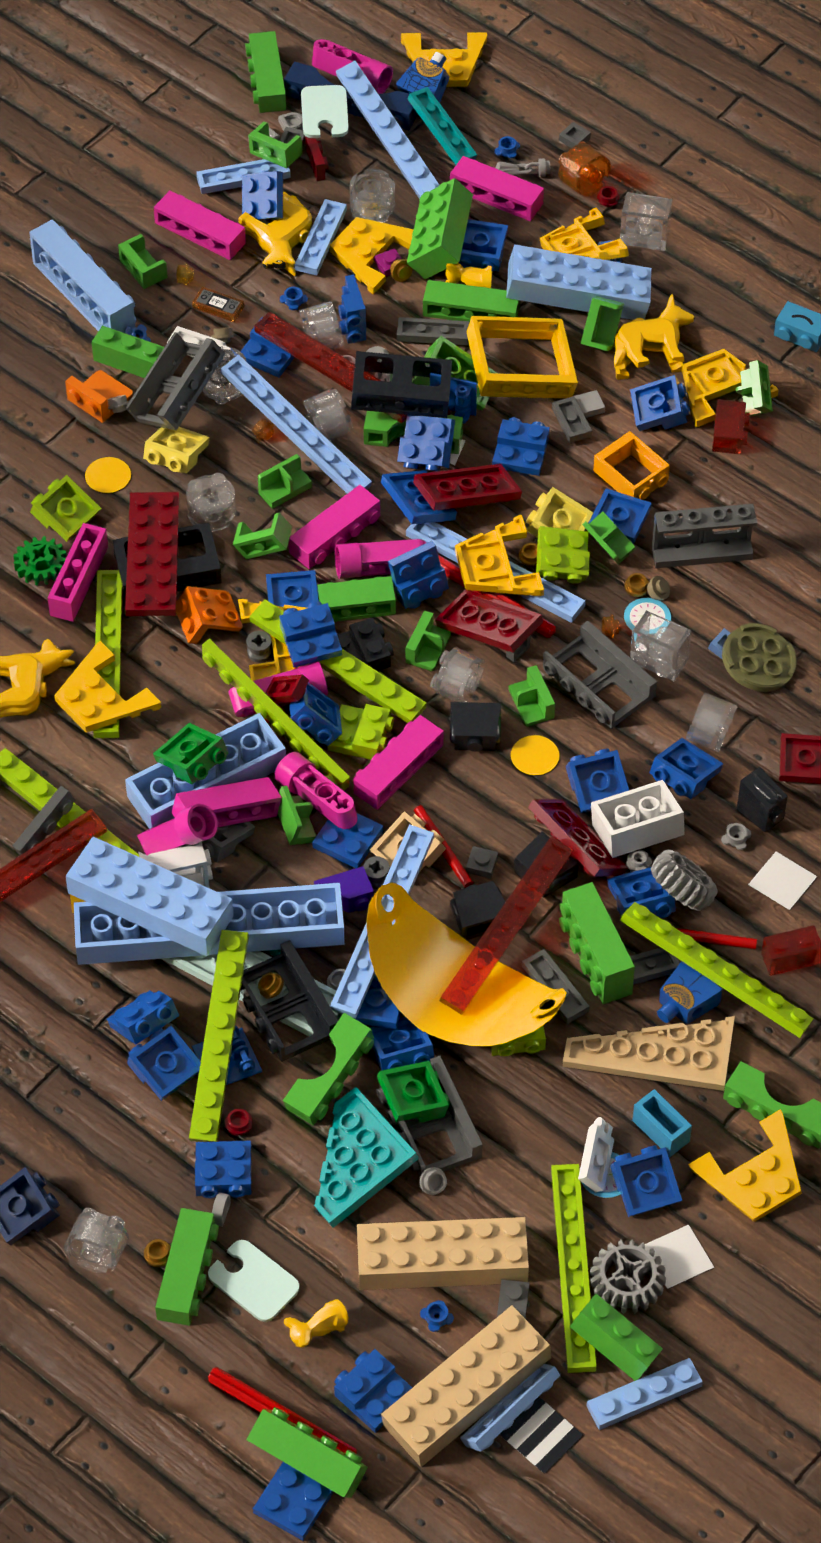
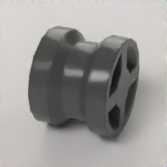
M264 631L250 633L246 640L248 657L254 662L261 663L267 661L272 655L270 635Z
M380 856L371 857L364 863V869L373 889H379L384 884L389 872L388 861Z

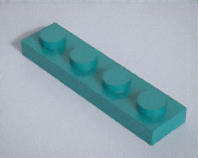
M428 87L409 94L408 101L455 165L463 156L473 160L476 159L477 153Z

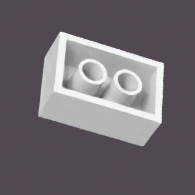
M663 780L591 802L592 825L612 858L684 835V812Z

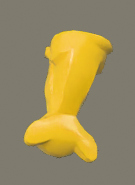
M448 263L446 265L445 274L447 280L445 282L456 284L462 281L470 286L491 288L492 266L488 265L487 268L481 269L472 266L463 268L459 263Z
M335 1299L326 1303L307 1323L289 1317L284 1319V1324L290 1328L292 1342L296 1347L303 1348L310 1343L312 1337L323 1336L334 1330L344 1331L349 1317L342 1302Z

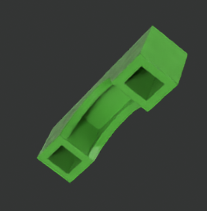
M367 411L364 424V444L388 447L393 440L405 435L407 415ZM447 415V419L455 420L451 454H459L463 434V417Z
M343 1013L329 1033L331 1041L336 1048V1058L330 1070L315 1079L298 1078L283 1099L288 1111L313 1126L317 1120L323 1119L326 1115L328 1104L332 1098L339 1096L348 1075L352 1076L359 1066V1059L364 1053L367 1054L374 1044L371 1028L346 1013Z
M741 1061L725 1085L723 1099L735 1108L746 1110L758 1120H763L781 1109L787 1133L799 1138L802 1143L820 1149L821 1102L812 1099L798 1106H788L777 1102L768 1094L765 1088V1073Z

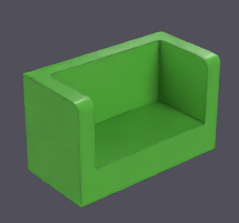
M262 122L248 135L251 154L284 168L289 167L303 154L301 136L296 135L287 144L269 137V125L267 122Z
M142 234L118 244L121 263L143 289L168 278L166 262L164 260L156 262L145 249V238Z
M599 296L593 297L581 344L605 351L612 350L624 303Z
M281 513L274 515L271 528L252 532L244 522L238 523L233 546L245 559L287 550L292 526Z

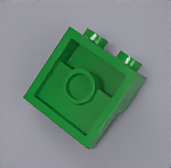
M188 723L156 750L153 756L156 762L173 769L177 778L193 785L196 781L205 779L208 771L213 766L222 764L229 752L222 737Z
M430 1061L379 1071L377 1078L396 1122L417 1118L420 1123L445 1117L446 1111L449 1108V1098L445 1092L443 1093L437 1071L433 1070Z

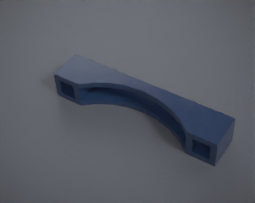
M295 61L284 78L286 96L301 100V91L305 87L334 85L325 79L315 67ZM346 90L347 113L365 118ZM401 91L378 94L401 129L409 131L418 115L408 101L409 94Z

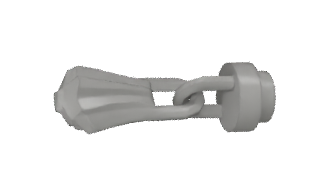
M545 158L538 159V162L528 164L498 162L495 168L510 175L539 174V177H546V174H550V161H545ZM532 166H538V170H533ZM519 167H525V170L519 171Z

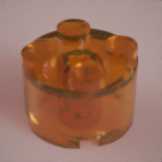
M584 141L578 143L568 152L562 153L558 160L560 164V181L585 197L595 194L604 185L602 180L605 176H609L611 170L610 160Z

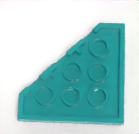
M357 1087L353 1088L334 1104V1120L332 1127L329 1129L326 1144L328 1151L326 1161H323L319 1196H316L314 1205L332 1228L419 1159L417 1153Z

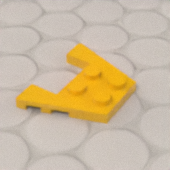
M487 32L467 33V49L422 50L421 33H401V43L405 46L406 53L412 62L418 57L430 61L435 52L441 53L447 58L442 66L449 75L446 87H468L476 68L477 60L482 54L483 46L487 43Z
M597 207L590 210V215L582 218V216L575 218L574 224L569 227L561 226L540 238L541 247L544 250L602 260L629 256L628 248L621 239L598 246L588 234L587 230L605 225L604 216Z
M356 217L330 244V252L347 269L350 268L355 273V278L360 283L363 282L367 286V290L374 294L386 282V275L370 267L374 263V256L383 253L393 242L409 249L413 229Z
M725 349L682 364V374L696 427L715 420L716 414L707 401L736 390V387L742 386L740 372L747 370L746 364ZM772 384L770 386L771 398L778 396V388Z
M522 515L514 517L510 523L505 525L501 523L495 526L493 531L486 534L480 533L455 545V554L466 590L544 596V588L539 572L513 576L504 546L506 541L527 538V530Z
M238 599L242 624L250 623V616L262 603L261 601L260 603H251L246 599ZM284 605V607L277 606L283 611L289 608H296L298 611L307 609L305 607ZM270 635L274 661L249 665L252 681L297 669V667H293L286 644Z
M101 641L94 646L54 695L55 701L86 733L115 724L118 719L127 716L134 718L140 716V712L149 709L156 711L161 708V701L148 688L125 701L97 673L115 661L114 654Z
M781 1109L759 1122L773 1147L724 1175L710 1152L688 1164L692 1172L700 1176L709 1186L727 1198L731 1204L753 1222L802 1194Z

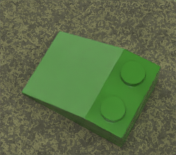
M440 336L428 348L424 357L452 360L451 377L477 383V409L483 410L489 397L480 395L472 356L443 336ZM488 367L489 373H497ZM415 376L413 383L430 386V378Z

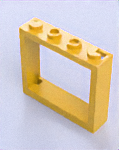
M471 317L467 329V337L481 396L573 397L578 381L563 319ZM481 338L551 340L559 375L489 373Z

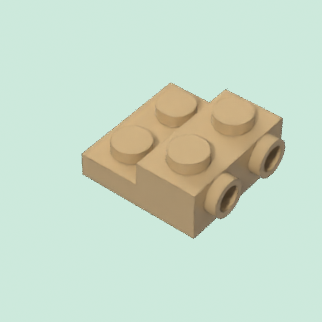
M404 811L370 849L375 856L386 859L389 863V868L394 861L409 824L426 830L423 828L426 823L416 814L411 817ZM434 830L431 831L434 833V839L420 871L425 866L429 868L446 849L442 844L444 839Z

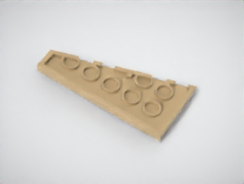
M735 1016L725 1017V1020L711 1022V1019L701 1020V1023L691 1025L678 1023L642 1028L638 1032L627 1033V1030L617 1031L615 1035L601 1036L600 1034L567 1038L563 1067L724 1091Z

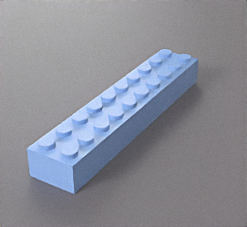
M340 883L219 892L232 898L234 916L225 930L248 932L247 952L280 950V944L289 940L294 948L345 945ZM88 902L74 903L75 946L78 965L203 955ZM220 938L208 955L218 954Z

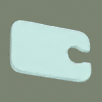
M340 85L308 86L303 88L301 91L304 135L308 138H320L318 126L322 123H329L333 126L331 129L332 137L345 136L348 133L346 89Z
M238 1240L227 1249V1253L234 1258L241 1259L243 1262V1267L240 1271L235 1273L227 1271L224 1264L219 1260L208 1271L211 1283L262 1322L273 1320L299 1292V1283L296 1278L246 1240Z

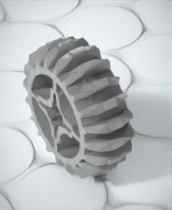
M664 850L662 854L657 856L650 868L653 877L662 886V889L666 890L676 901H680L690 909L705 910L717 895L718 890L712 878L692 860L678 852Z
M621 1239L618 1242V1247L610 1242L607 1250L601 1248L599 1257L593 1259V1267L590 1269V1276L592 1277L590 1284L595 1288L594 1294L602 1296L601 1298L607 1303L610 1302L611 1306L615 1309L617 1306L621 1307L623 1314L626 1313L627 1308H631L634 1314H636L638 1306L646 1311L649 1303L655 1305L657 1296L663 1294L664 1288L662 1286L666 1284V1277L664 1276L666 1269L664 1265H661V1257L654 1256L655 1251L653 1248L646 1251L644 1242L639 1246H634L635 1242L633 1239L629 1242V1245H625ZM612 1265H615L616 1272L612 1273V1277L607 1279L605 1273ZM649 1274L650 1282L644 1288H641V1280L644 1279L645 1275Z

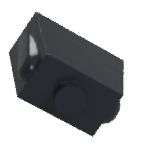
M451 702L450 741L454 744V749L470 750L473 752L495 751L496 745L501 741V703Z
M758 767L740 781L737 810L763 832H767L784 819L788 796L761 767Z
M543 831L514 859L515 873L521 877L522 882L527 887H532L543 898L578 877V862Z
M494 881L480 885H470L465 889L453 892L450 908L457 922L460 936L465 940L512 927V912Z

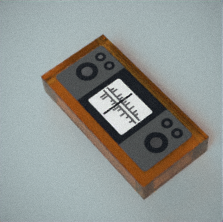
M203 286L192 302V308L231 322L236 321L245 307L243 300Z

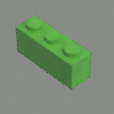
M105 326L100 328L92 340L94 361L142 378L146 377L164 349L163 346Z
M391 576L362 580L354 579L336 583L328 582L317 585L318 600L322 604L328 603L334 622L396 615V599Z
M598 1294L593 1296L570 1325V1328L634 1381L641 1377L663 1349Z

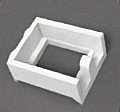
M202 842L197 845H187L148 855L138 851L140 858L209 888V880L213 879L210 867L212 863L209 850L203 849Z

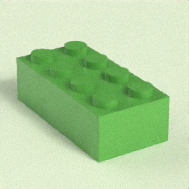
M456 178L423 193L419 200L420 203L412 233L407 264L424 279L447 269L446 265L448 263L457 264L460 261L473 194Z
M593 882L564 891L562 903H560L562 915L559 918V924L564 933L567 932L570 937L569 943L573 953H578L581 959L580 967L582 972L590 977V986L593 994L599 996L602 1004L632 995L635 966Z

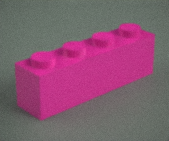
M463 156L450 173V180L456 178L473 194V199L530 222L543 205V187Z
M169 190L154 206L156 224L228 260H231L246 244L245 227L205 208L201 204L185 198L183 195H178Z
M358 485L291 535L289 538V553L308 569L322 563L329 554L335 551L336 544H344L352 537L359 535L366 526L378 520L380 517V500L363 486Z
M86 523L82 524L48 596L50 616L74 622L108 549L106 528Z
M421 715L414 721L408 722L400 735L393 737L381 753H376L370 763L355 774L353 778L354 794L378 810L443 746L444 731Z
M269 777L176 793L172 814L176 817L183 809L195 804H205L215 813L218 827L276 817L282 797Z

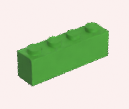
M275 31L250 33L249 43H245L246 56H251V59H248V70L253 72L250 75L251 88H256V90H253L254 104H258L259 113L286 110V94Z
M428 280L423 298V316L469 321V323L472 316L518 317L520 300L506 298L507 290Z
M181 1208L155 1307L157 1320L190 1326L192 1316L198 1315L200 1300L197 1299L198 1292L203 1291L205 1288L206 1274L203 1273L205 1266H210L213 1250L210 1249L211 1241L217 1240L219 1225L215 1224L214 1213Z
M274 1407L273 1410L263 1409L246 1439L247 1441L340 1496L352 1498L368 1466L361 1463L363 1459L361 1456L350 1450H347L346 1453L336 1448L337 1442L324 1435L321 1439L312 1434L313 1428L298 1421L297 1425L289 1421V1414L279 1408Z

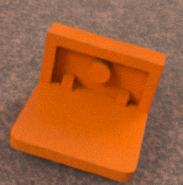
M102 370L96 371L84 383L73 376H70L65 381L67 399L102 423L114 414L112 409H108L107 399L126 395L127 401H129L133 397V391Z
M187 586L176 601V613L189 644H197L208 628L239 632L243 627L232 597L227 591Z

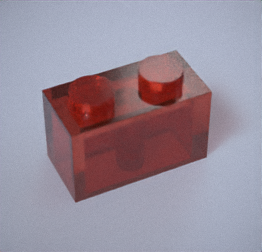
M717 400L712 452L741 454L742 445H747L748 431L744 430V426L749 427L750 412H745L746 402Z
M814 925L764 937L761 955L769 975L772 976L820 964L821 940Z

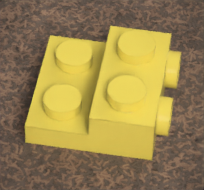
M161 427L145 441L143 459H146L153 465L169 467L173 472L188 473L197 464L198 455L209 445L210 437L179 427L177 431Z
M552 487L547 494L542 493L535 504L539 507L537 512L533 510L526 520V523L529 524L527 532L538 538L540 526L584 531L585 527L582 524L585 521L587 523L590 521L593 512Z

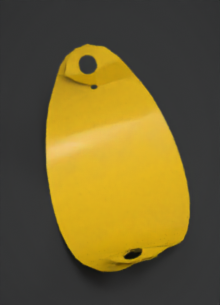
M393 882L381 885L372 897L368 907L366 926L369 954L374 972L382 988L397 1009L421 1031L448 1042L469 1046L504 1044L532 1033L546 1024L555 1016L563 1004L567 994L563 988H549L485 955L418 905L402 886ZM386 894L390 895L394 900V907L390 912L385 911L381 903L382 897ZM549 1000L556 1001L553 1007L544 1010L540 1009Z

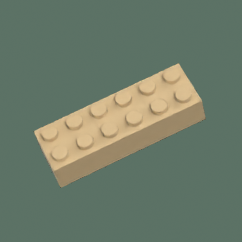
M525 1217L357 1224L359 1290L501 1284V1279L528 1282L529 1265Z
M511 1305L381 1414L383 1425L417 1464L422 1467L551 1359L550 1344Z

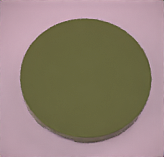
M748 623L741 625L740 628H737L728 635L722 648V660L730 676L742 686L759 692L775 691L785 686L795 672L797 658L792 644H788L776 632V629L768 625Z

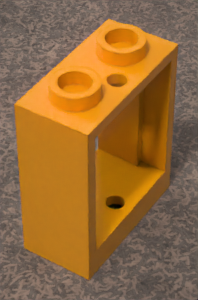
M631 431L594 455L593 471L619 493L644 500L652 491L658 487H663L669 479L670 465ZM630 455L652 473L635 486L613 468Z

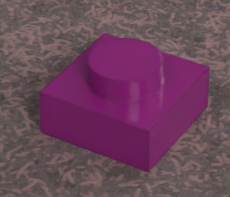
M396 249L374 256L376 266L386 277L391 275L390 267L392 263L397 259H402Z

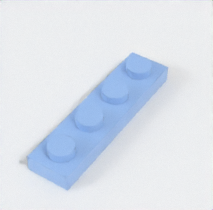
M265 159L196 172L201 194L242 187V175L281 171L283 172V179L291 178L289 167L284 168Z
M324 200L296 260V271L318 275L329 251L330 244L333 242L345 216L347 204Z
M688 1358L587 1401V1408L598 1429L601 1430L700 1388L703 1381L691 1359Z
M543 1364L492 1407L460 1438L464 1445L477 1451L490 1447L494 1439L503 1430L512 1426L515 1418L523 1411L528 1410L539 1395L553 1386V1382L560 1376L555 1366Z

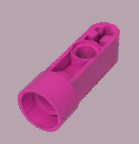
M320 39L314 42L312 65L315 68L337 77L336 70L356 61L378 94H383L388 89L393 76L392 66L376 59H371L329 40Z
M422 539L336 544L335 566L339 579L391 574L388 564L389 560L413 550L426 542Z
M319 661L253 681L265 693L273 677L303 674L309 679L310 684L326 696L328 695L325 677ZM235 687L228 691L237 717L256 714L254 706L249 701H243L237 694ZM291 702L276 703V704H277L278 706H280V705L285 706V705L290 704Z
M292 752L279 762L275 770V779L282 786H288L291 793L301 796L306 802H311L317 811L341 829H349L357 823L358 817L352 797L320 773L316 766L299 752Z
M195 804L181 810L174 819L138 834L137 837L145 854L148 855L174 849L184 844L195 845L208 840L215 835L218 822L215 813L210 807L205 804Z

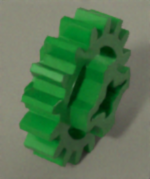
M43 536L41 541L33 537V542L29 543L25 540L24 547H17V553L13 555L15 571H18L19 578L25 577L26 583L34 580L37 586L40 581L48 585L49 579L56 581L57 574L59 575L67 558L66 550H63L61 543L56 545L54 538L48 542L46 541V536Z

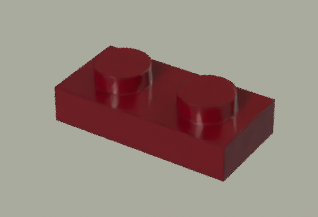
M305 136V150L316 181L326 180L325 170H328L329 166L327 157L322 156L323 148L321 141Z
M303 674L273 677L265 694L275 703L297 702L304 696L309 679Z

